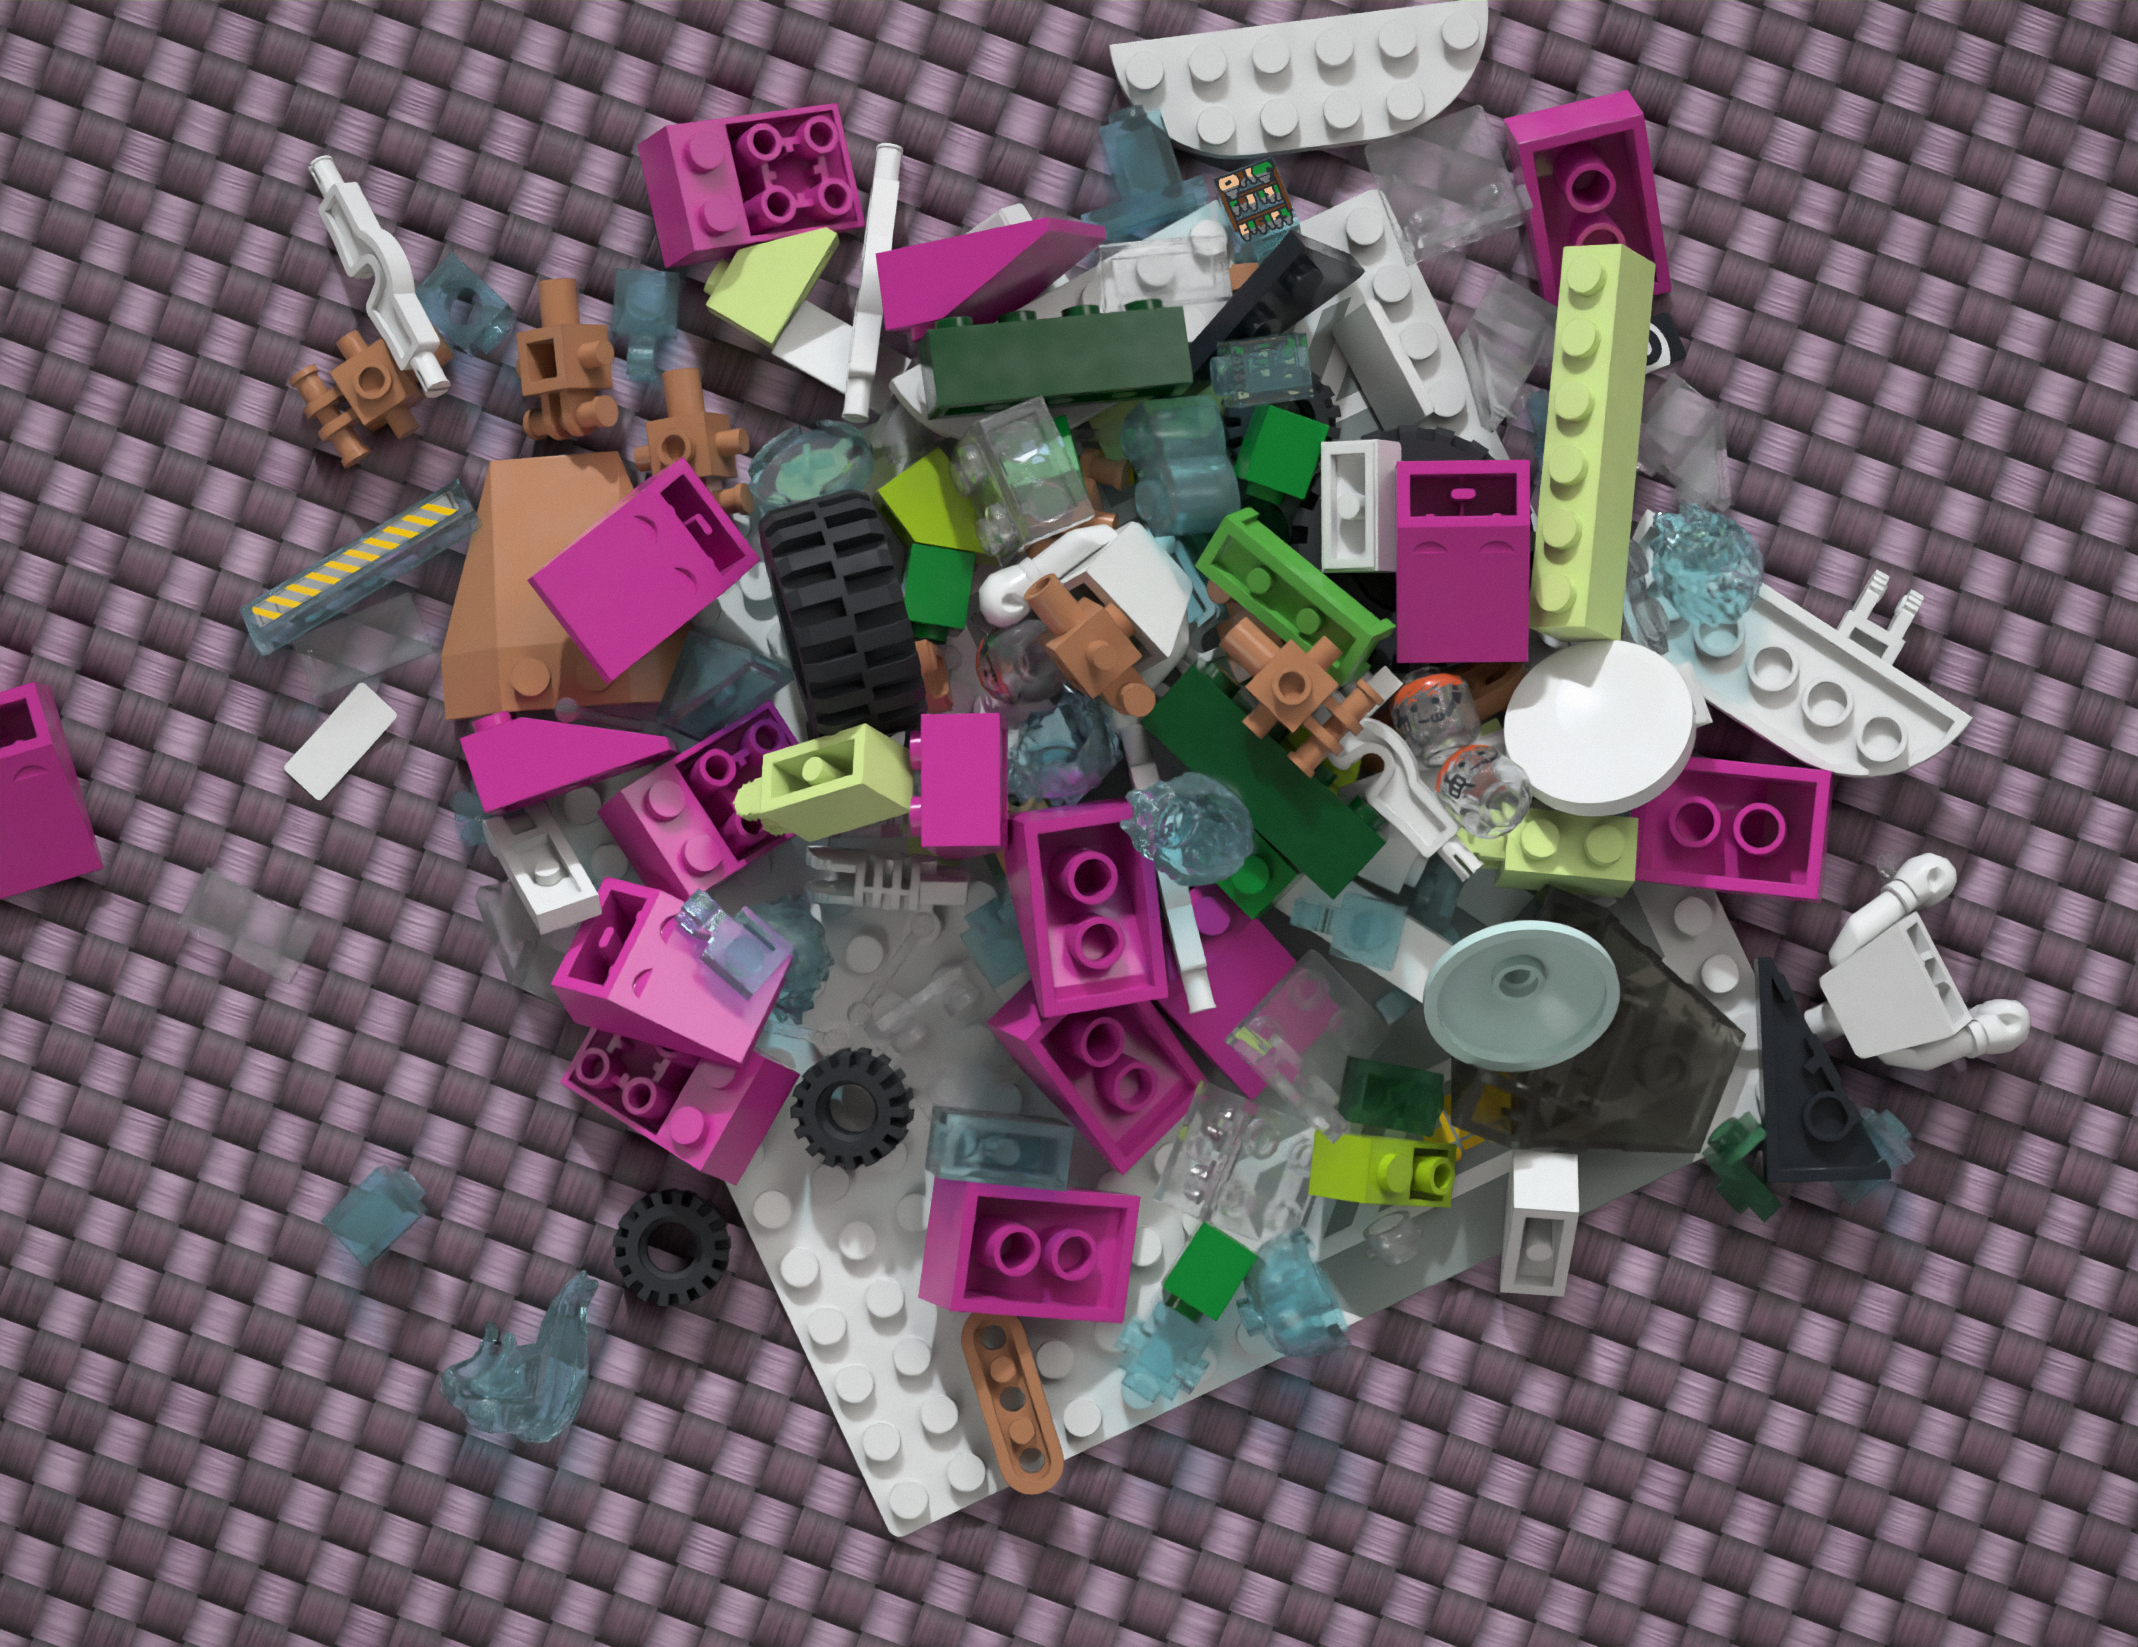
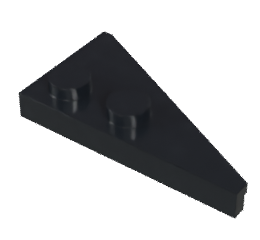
M1290 230L1189 345L1193 383L1181 396L1148 399L1149 402L1160 414L1170 415L1228 373L1224 370V365L1221 363V359L1226 357V355L1220 353L1221 347L1232 344V341L1281 335L1358 280L1364 274V268L1351 254ZM1246 345V346H1245V353H1246V359H1248L1249 357H1248V355H1247V354H1248V350H1247V348H1246V347H1247V345Z
M1771 957L1755 958L1754 975L1763 1182L1794 1183L1891 1179V1169L1886 1159L1881 1158L1861 1122L1864 1119L1854 1101L1848 1098L1841 1086V1078L1817 1034L1812 1033L1794 1000L1795 994L1784 974L1778 971Z

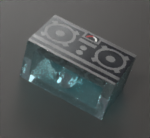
M933 1105L925 1169L940 1179L1066 1192L1074 1127L1053 1117Z

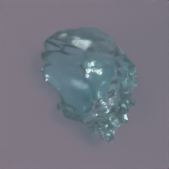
M1685 502L1679 504L1680 514L1658 511L1653 516L1652 524L1659 536L1654 538L1650 544V548L1654 552L1653 566L1650 570L1659 592L1681 617L1698 626L1706 623L1711 627H1718L1720 623L1735 624L1738 620L1742 619L1743 613L1748 612L1750 607L1756 603L1764 575L1763 567L1765 560L1760 552L1759 545L1751 534L1747 533L1744 527H1740L1734 519H1726L1719 512L1714 514L1708 510H1703L1696 503L1690 506Z
M1079 692L1064 693L1057 705L1047 708L1040 713L1035 710L1031 711L1027 720L1019 724L1018 741L1008 749V795L1014 794L1020 803L1030 798H1035L1036 803H1041L1044 798H1049L1051 806H1060L1065 800L1068 806L1073 807L1091 789H1097L1108 773L1117 765V762L1124 757L1123 751L1118 748V735L1112 731L1109 718L1103 711L1101 703L1095 702L1087 695L1082 696Z
M1184 772L1181 776L1174 777L1167 782L1158 780L1147 789L1129 791L1125 796L1132 810V818L1121 820L1120 827L1133 840V847L1143 857L1153 861L1154 869L1164 873L1179 886L1210 885L1217 881L1226 880L1229 876L1238 873L1239 868L1244 865L1245 858L1249 857L1255 848L1252 839L1254 827L1252 819L1249 817V809L1236 793L1226 785L1219 784L1212 777L1200 773Z
M784 894L777 901H766L763 904H754L746 909L739 910L728 923L788 951L793 956L792 966L784 976L786 982L772 1009V1013L780 1023L787 1021V1018L790 1016L795 1025L802 1024L803 1013L814 1009L813 994L815 990L821 988L820 982H827L830 973L829 967L833 966L835 961L826 944L824 936L826 930L812 916L806 903V897L800 894L795 899H792L789 894Z

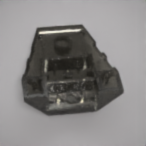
M1545 884L1512 921L1536 920L1558 923L1577 929L1596 940L1607 951L1616 968L1620 988L1617 1012L1607 1030L1591 1046L1574 1057L1549 1067L1520 1072L1493 1071L1472 1063H1464L1451 1055V1125L1510 1149H1531L1532 1147L1564 1148L1575 1151L1615 1149L1624 1152L1700 1153L1746 1033L1694 986L1682 980L1662 962L1663 958L1649 946L1641 943L1619 923L1620 920L1606 907L1555 886Z

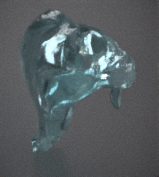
M582 1270L578 1275L570 1279L549 1306L541 1322L535 1343L517 1346L515 1336L507 1332L502 1337L503 1347L500 1354H494L491 1352V1348L498 1338V1328L494 1322H486L484 1337L471 1358L449 1366L439 1379V1394L479 1431L490 1434L511 1433L516 1439L525 1444H542L557 1438L575 1420L588 1388L589 1346L587 1309L598 1289V1281L589 1279L585 1270Z

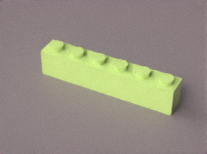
M1623 244L1567 246L1563 248L1529 600V628L1561 642L1620 641L1656 267L1655 263Z

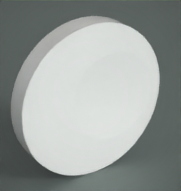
M1597 640L1564 648L1541 661L1517 686L1508 704L1504 722L1506 748L1514 771L1524 787L1544 804L1562 812L1580 816H1607L1623 813L1640 807L1659 796L1678 778L1685 768L1693 751L1696 738V717L1686 683L1679 672L1656 652L1634 643L1617 640Z

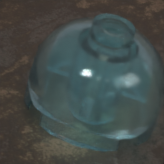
M1302 1225L1275 1236L1262 1244L1254 1252L1258 1257L1243 1279L1246 1297L1237 1300L1236 1305L1250 1337L1261 1333L1273 1350L1290 1358L1310 1359L1330 1354L1352 1345L1345 1333L1349 1331L1329 1275L1327 1271L1323 1272L1318 1261L1312 1262L1309 1251L1316 1249V1246L1306 1228Z

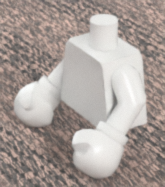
M1131 521L1114 530L1106 524H1099L1068 531L1032 560L1027 557L1018 565L1001 569L989 575L979 589V607L988 623L1000 628L1014 625L1020 622L1031 610V607L1024 600L1026 591L1043 576L1054 573L1077 602L1086 597L1104 608L1109 603H1112L1130 621L1136 633L1129 640L1142 655L1132 666L1143 678L1147 686L1152 689L1156 698L1158 694L1155 690L1186 654L1190 645L1188 611L1186 608L1193 590V584L1189 575L1171 557L1176 541L1172 533L1165 527L1158 524H1149L1143 527L1140 523ZM1088 696L1084 709L1089 729L1106 741H1122L1119 729L1140 724L1139 722L1145 717L1121 714L1106 705L1099 696H1096L1094 699Z
M1925 853L1908 859L1898 870L1893 880L1881 889V894L1849 917L1829 951V962L1832 969L1819 978L1820 986L1827 1001L1805 1011V1020L1813 1034H1817L1822 1044L1846 1035L1854 1053L1860 1059L1878 1056L1886 1065L1927 1071L1964 1056L1972 1059L1983 1054L2007 1053L2013 1051L2027 1040L2032 1024L2029 1010L2016 1000H1990L1976 1005L1968 1011L1917 910L1929 908L1940 903L1953 891L1957 883L1955 867L1948 859L1932 853Z

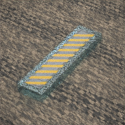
M459 479L454 480L239 608L250 637L263 657L481 528L483 523L469 494Z

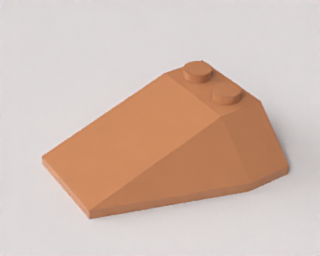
M618 451L490 461L441 654L446 721L478 719L502 711H509L511 714L621 704L645 706L702 701L697 637L690 620L617 678L606 684L527 581V579L634 489Z

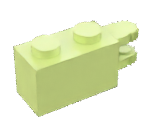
M865 723L839 731L835 735H826L764 754L762 777L754 779V782L748 781L746 785L743 784L742 788L738 789L735 801L733 802L737 811L736 814L749 822L752 820L757 821L758 818L761 819L762 829L774 836L778 834L782 836L783 833H794L804 840L812 842L910 813L914 770H912L910 763V750Z
M1509 806L1502 819L1482 818L1479 821L1474 817L1472 820L1467 818L1465 822L1461 821V827L1455 834L1478 860L1483 862L1480 869L1496 870L1495 887L1623 898L1635 882L1638 818L1611 815L1580 816L1556 810Z

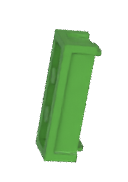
M1249 506L1225 516L1195 567L1285 642L1292 639L1305 653L1323 636H1326L1343 653L1326 671L1340 687L1365 676L1371 667L1366 661L1378 642L1389 637L1396 628V625L1387 618L1380 621L1258 521L1259 513Z

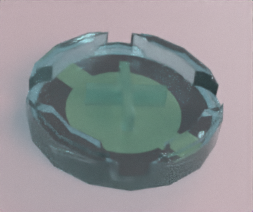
M828 419L817 421L818 429L803 433L800 426L783 431L768 441L752 459L748 469V474L751 478L748 486L757 508L766 514L772 509L850 488L862 491L870 481L875 465L864 433L851 423Z

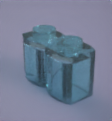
M1211 394L1143 400L1124 418L1120 431L1121 448L1124 456L1131 460L1139 477V483L1135 490V505L1139 516L1146 520L1154 538L1215 532L1225 516L1241 510L1237 479L1231 462L1226 455L1225 435L1221 416Z

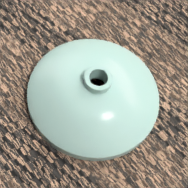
M1521 920L1484 928L1452 946L1436 962L1428 975L1423 991V1007L1425 1020L1432 1037L1447 1053L1464 1063L1478 1068L1502 1072L1537 1070L1561 1063L1591 1046L1601 1037L1612 1022L1619 1004L1620 988L1616 968L1611 957L1589 935L1558 923Z

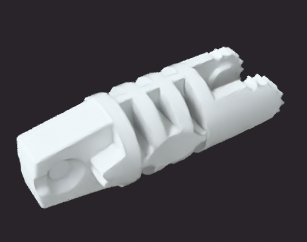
M813 845L806 847V865L821 870L856 873L855 882L810 881L803 886V901L815 904L851 907L868 906L876 909H907L913 912H933L934 905L967 904L970 873L967 868L937 864V856L924 854L908 855L888 851L870 852L863 849Z

